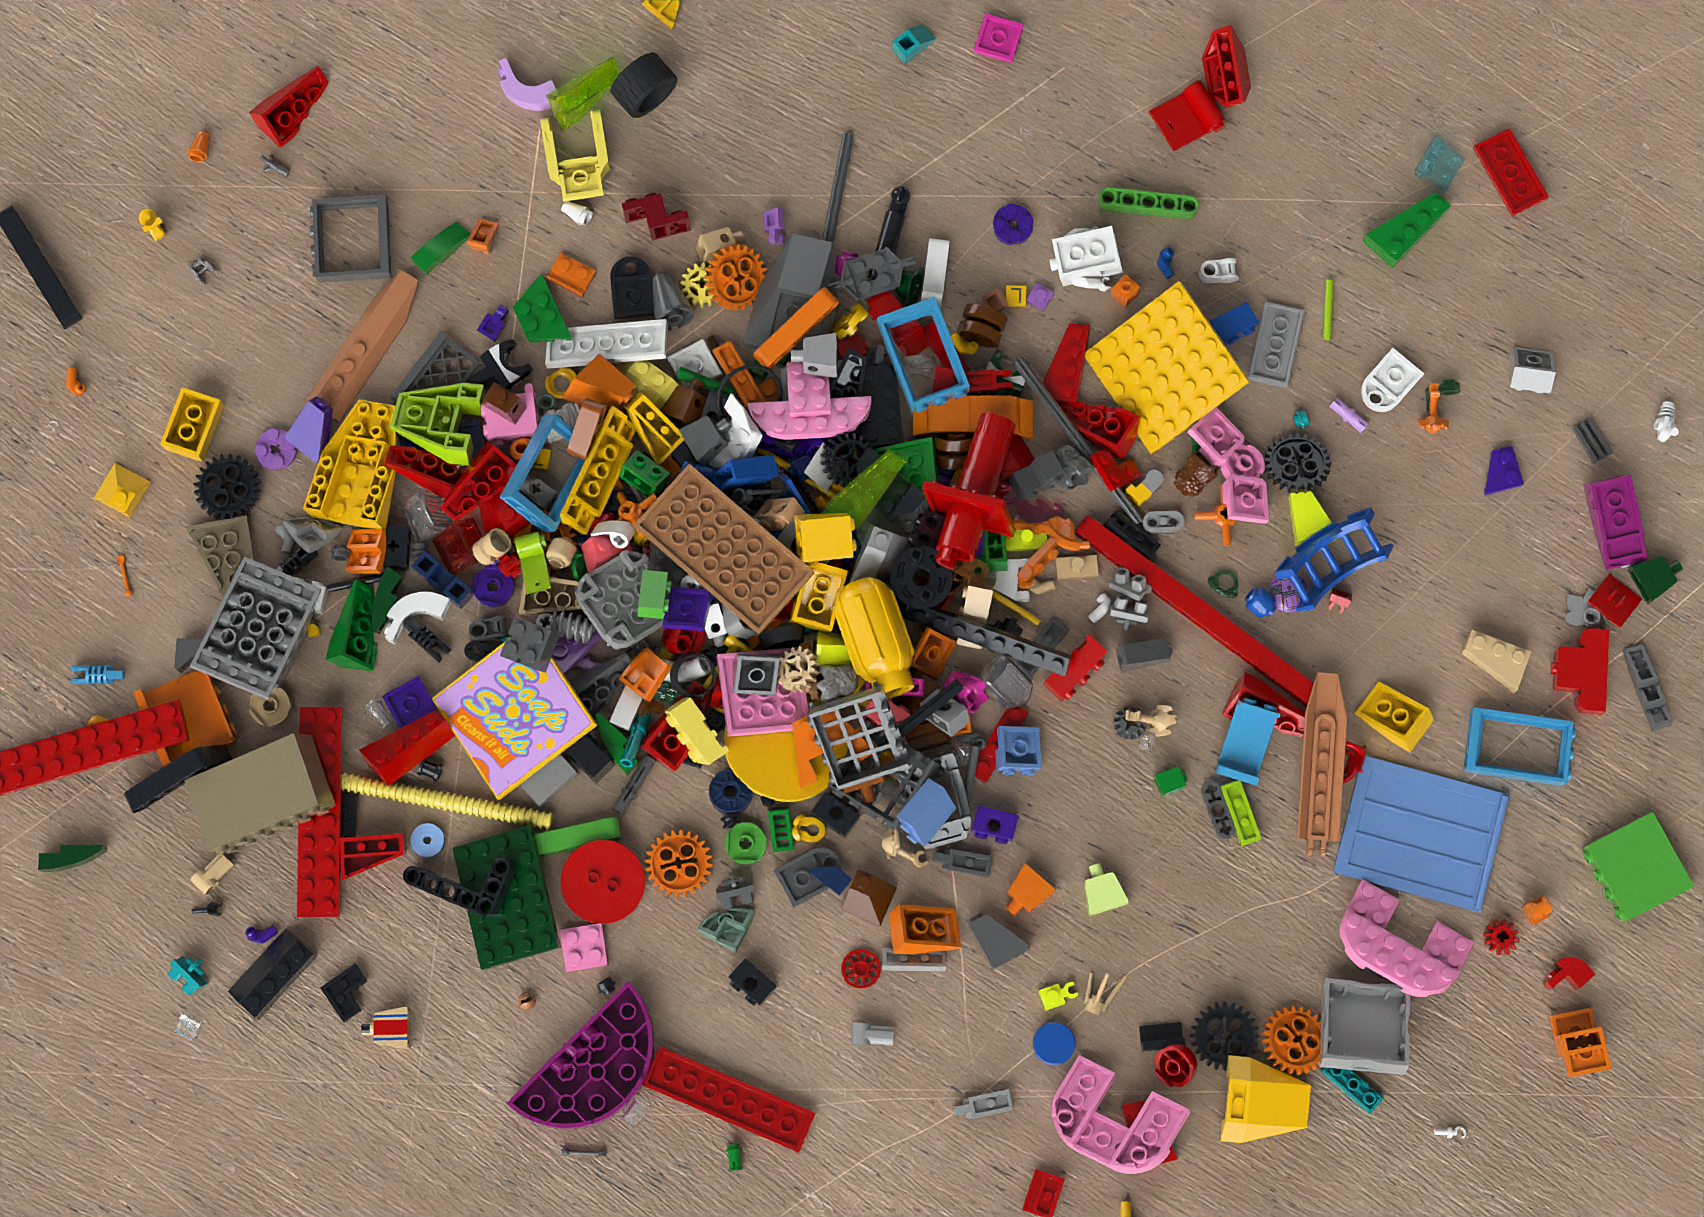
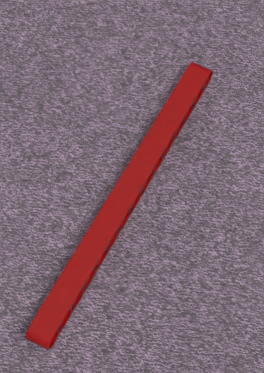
M1087 515L1074 530V534L1082 541H1089L1090 547L1118 568L1124 567L1128 569L1130 577L1133 578L1135 575L1146 577V584L1152 586L1151 592L1307 708L1314 684L1311 680L1096 520Z

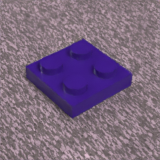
M671 587L668 598V612L665 611L662 625L664 628L704 631L713 595L709 591L702 589Z
M419 676L382 696L399 728L435 710L438 712Z

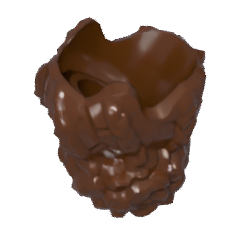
M1199 451L1191 454L1183 468L1176 472L1174 484L1184 496L1193 497L1199 495L1203 488L1218 475L1219 468L1217 467L1214 470L1207 462L1199 458Z

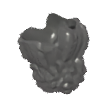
M1063 445L1062 448L1055 449L1053 452L1064 470L1060 477L1059 485L1064 490H1073L1078 485H1086L1088 482L1086 473L1092 472L1094 466L1085 457H1081L1078 451L1070 445Z

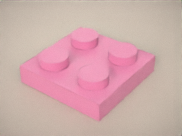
M601 923L560 930L566 972L608 966Z

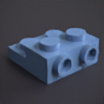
M999 726L997 728L996 771H1002L1003 775H1013L1015 771L1022 772L1023 776H1031L1042 768L1039 727Z

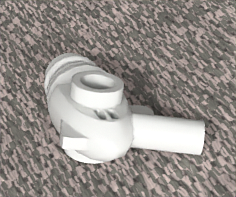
M1668 401L1662 403L1661 410L1658 413L1659 418L1654 423V429L1657 430V440L1665 442L1670 436H1676L1679 433L1674 423L1676 419L1675 404Z

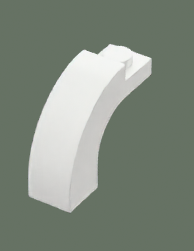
M417 592L403 597L393 605L387 614L389 620L393 622L392 624L389 623L385 629L386 640L396 644L404 628V622L409 617L412 618L416 615L426 614L443 621L452 604L451 600L433 592Z

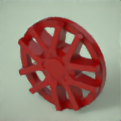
M857 949L846 955L842 962L841 972L844 980L851 987L865 989L877 982L881 973V966L875 954L865 949ZM858 953H866L863 960H861ZM856 954L859 960L855 963L851 959V956ZM870 955L874 959L868 964L865 960ZM847 960H849L853 966L845 967ZM874 962L877 963V969L871 968L870 966ZM853 969L852 974L845 975V970ZM869 971L877 973L875 979L868 975ZM855 976L854 984L848 978ZM858 977L863 978L862 986L857 985ZM865 977L873 980L869 984L865 985Z

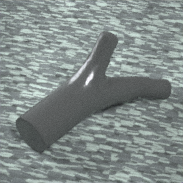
M263 155L260 156V159L270 166L264 168V172L275 171L285 177L289 175L290 170L278 164L274 160L273 155H269L270 160Z

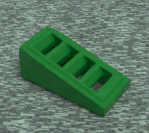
M789 808L768 809L773 853L794 850ZM785 814V818L773 819L775 815ZM786 823V827L774 828V824ZM787 831V835L775 837V833ZM788 840L789 843L777 845L776 841Z

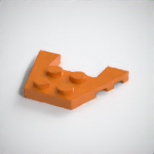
M835 711L820 715L823 724L837 719ZM807 716L792 723L801 789L819 781L810 760L823 753L821 746L818 747L814 738L816 732L814 727L811 728L809 726ZM847 721L844 722L849 735L857 733ZM840 724L825 728L830 741L844 737ZM862 737L851 740L855 753L870 749L868 743ZM843 742V743L834 745V746H832V748L835 749V748H837V747H839V746H841V745H843V744H845V743H847V742ZM872 754L859 757L858 761H861L871 756Z

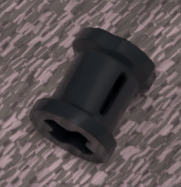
M426 758L420 763L417 775H425L432 778L434 782H438L444 765H436L427 761Z

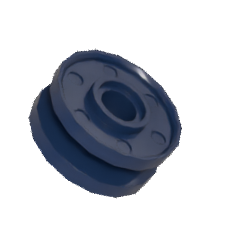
M726 769L717 773L709 785V798L713 807L726 815L743 812L750 805L753 798L752 791L747 788L739 777H736L732 769ZM727 788H735L737 791L736 795L733 797L727 796L725 794Z

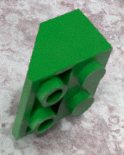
M983 530L985 538L982 557L974 558L973 561L969 562L965 561L967 572L1008 571L1005 535Z

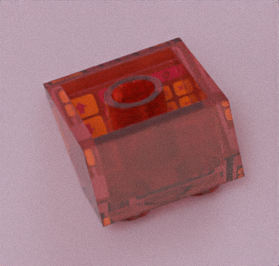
M473 517L454 521L432 540L447 571L452 575L479 563L473 554L472 548L474 543L483 536Z

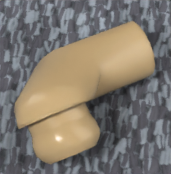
M1033 578V584L1028 587V590L1035 594H1042L1055 589L1052 579L1041 583Z

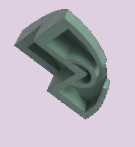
M733 907L728 909L729 912L722 913L721 915H718V912L713 913L698 927L700 933L721 946L737 952L749 929L755 911L747 908Z

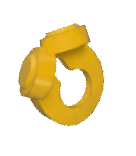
M800 814L793 822L792 834L796 841L802 840L808 843H815L820 841L825 835V826L817 818L805 817L803 814ZM812 824L817 825L819 828V833L816 836H810L806 831H801L800 829L802 826L808 827Z

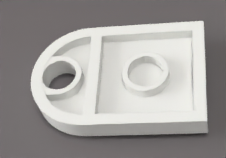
M1392 348L1364 380L1361 387L1362 400L1368 408L1374 411H1390L1401 402L1423 377L1424 373L1397 350ZM1370 395H1379L1381 402L1378 404L1372 403Z

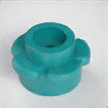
M1296 410V415L1293 416L1296 427L1301 426L1304 429L1305 426L1309 425L1307 415L1304 410Z

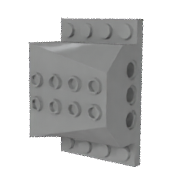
M243 557L190 664L191 668L269 700L274 688H278L287 677L304 642L313 616L312 609L321 593V588Z

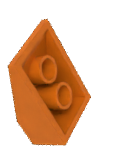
M899 904L889 914L893 953L915 955L961 948L957 913L954 908Z

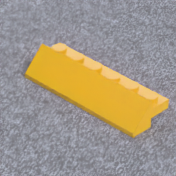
M614 406L610 407L560 513L562 524H567L587 535L594 518L601 516L618 480L622 465L626 462L634 446L630 441L636 429L633 423L627 420L628 416Z

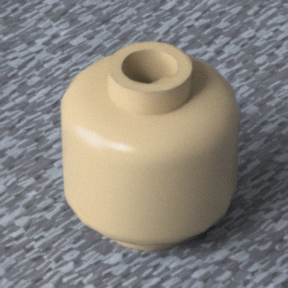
M568 537L554 538L546 552L549 564L560 569L569 566L575 556L576 547Z

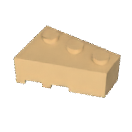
M972 574L969 586H964L962 598L966 600L965 605L960 606L959 615L987 625L997 579ZM960 638L957 640L958 645L976 649L982 648V646Z

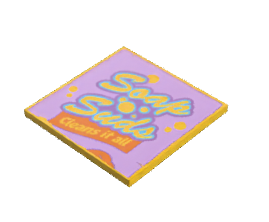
M504 643L432 698L497 800H501L597 726V723L553 657L550 659L546 673L537 671L501 657L500 654Z

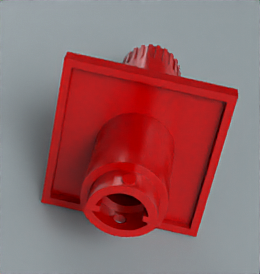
M988 412L980 415L956 486L948 487L938 481H924L922 490L931 511L946 517L936 549L939 551L936 554V562L945 568L954 570L957 560L973 561L983 530L1014 537L1016 529L1006 502L1002 497L995 495L999 484L998 480L1016 428L1015 423L1007 417Z

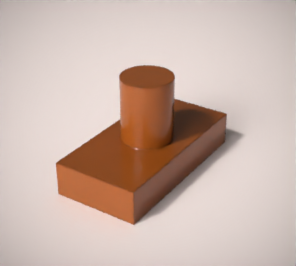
M887 775L844 788L843 790L844 793L861 790L864 803H871L877 801L873 785L886 782L888 778Z

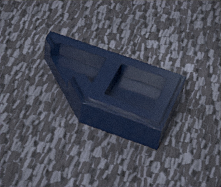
M836 866L809 870L812 876L839 896L852 880L850 876Z

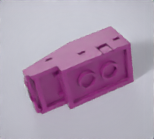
M1620 475L1583 484L1592 526L1605 570L1613 568L1622 569L1635 565V563L1647 561L1648 557L1643 539L1645 535L1637 500H1634L1636 499L1632 476Z

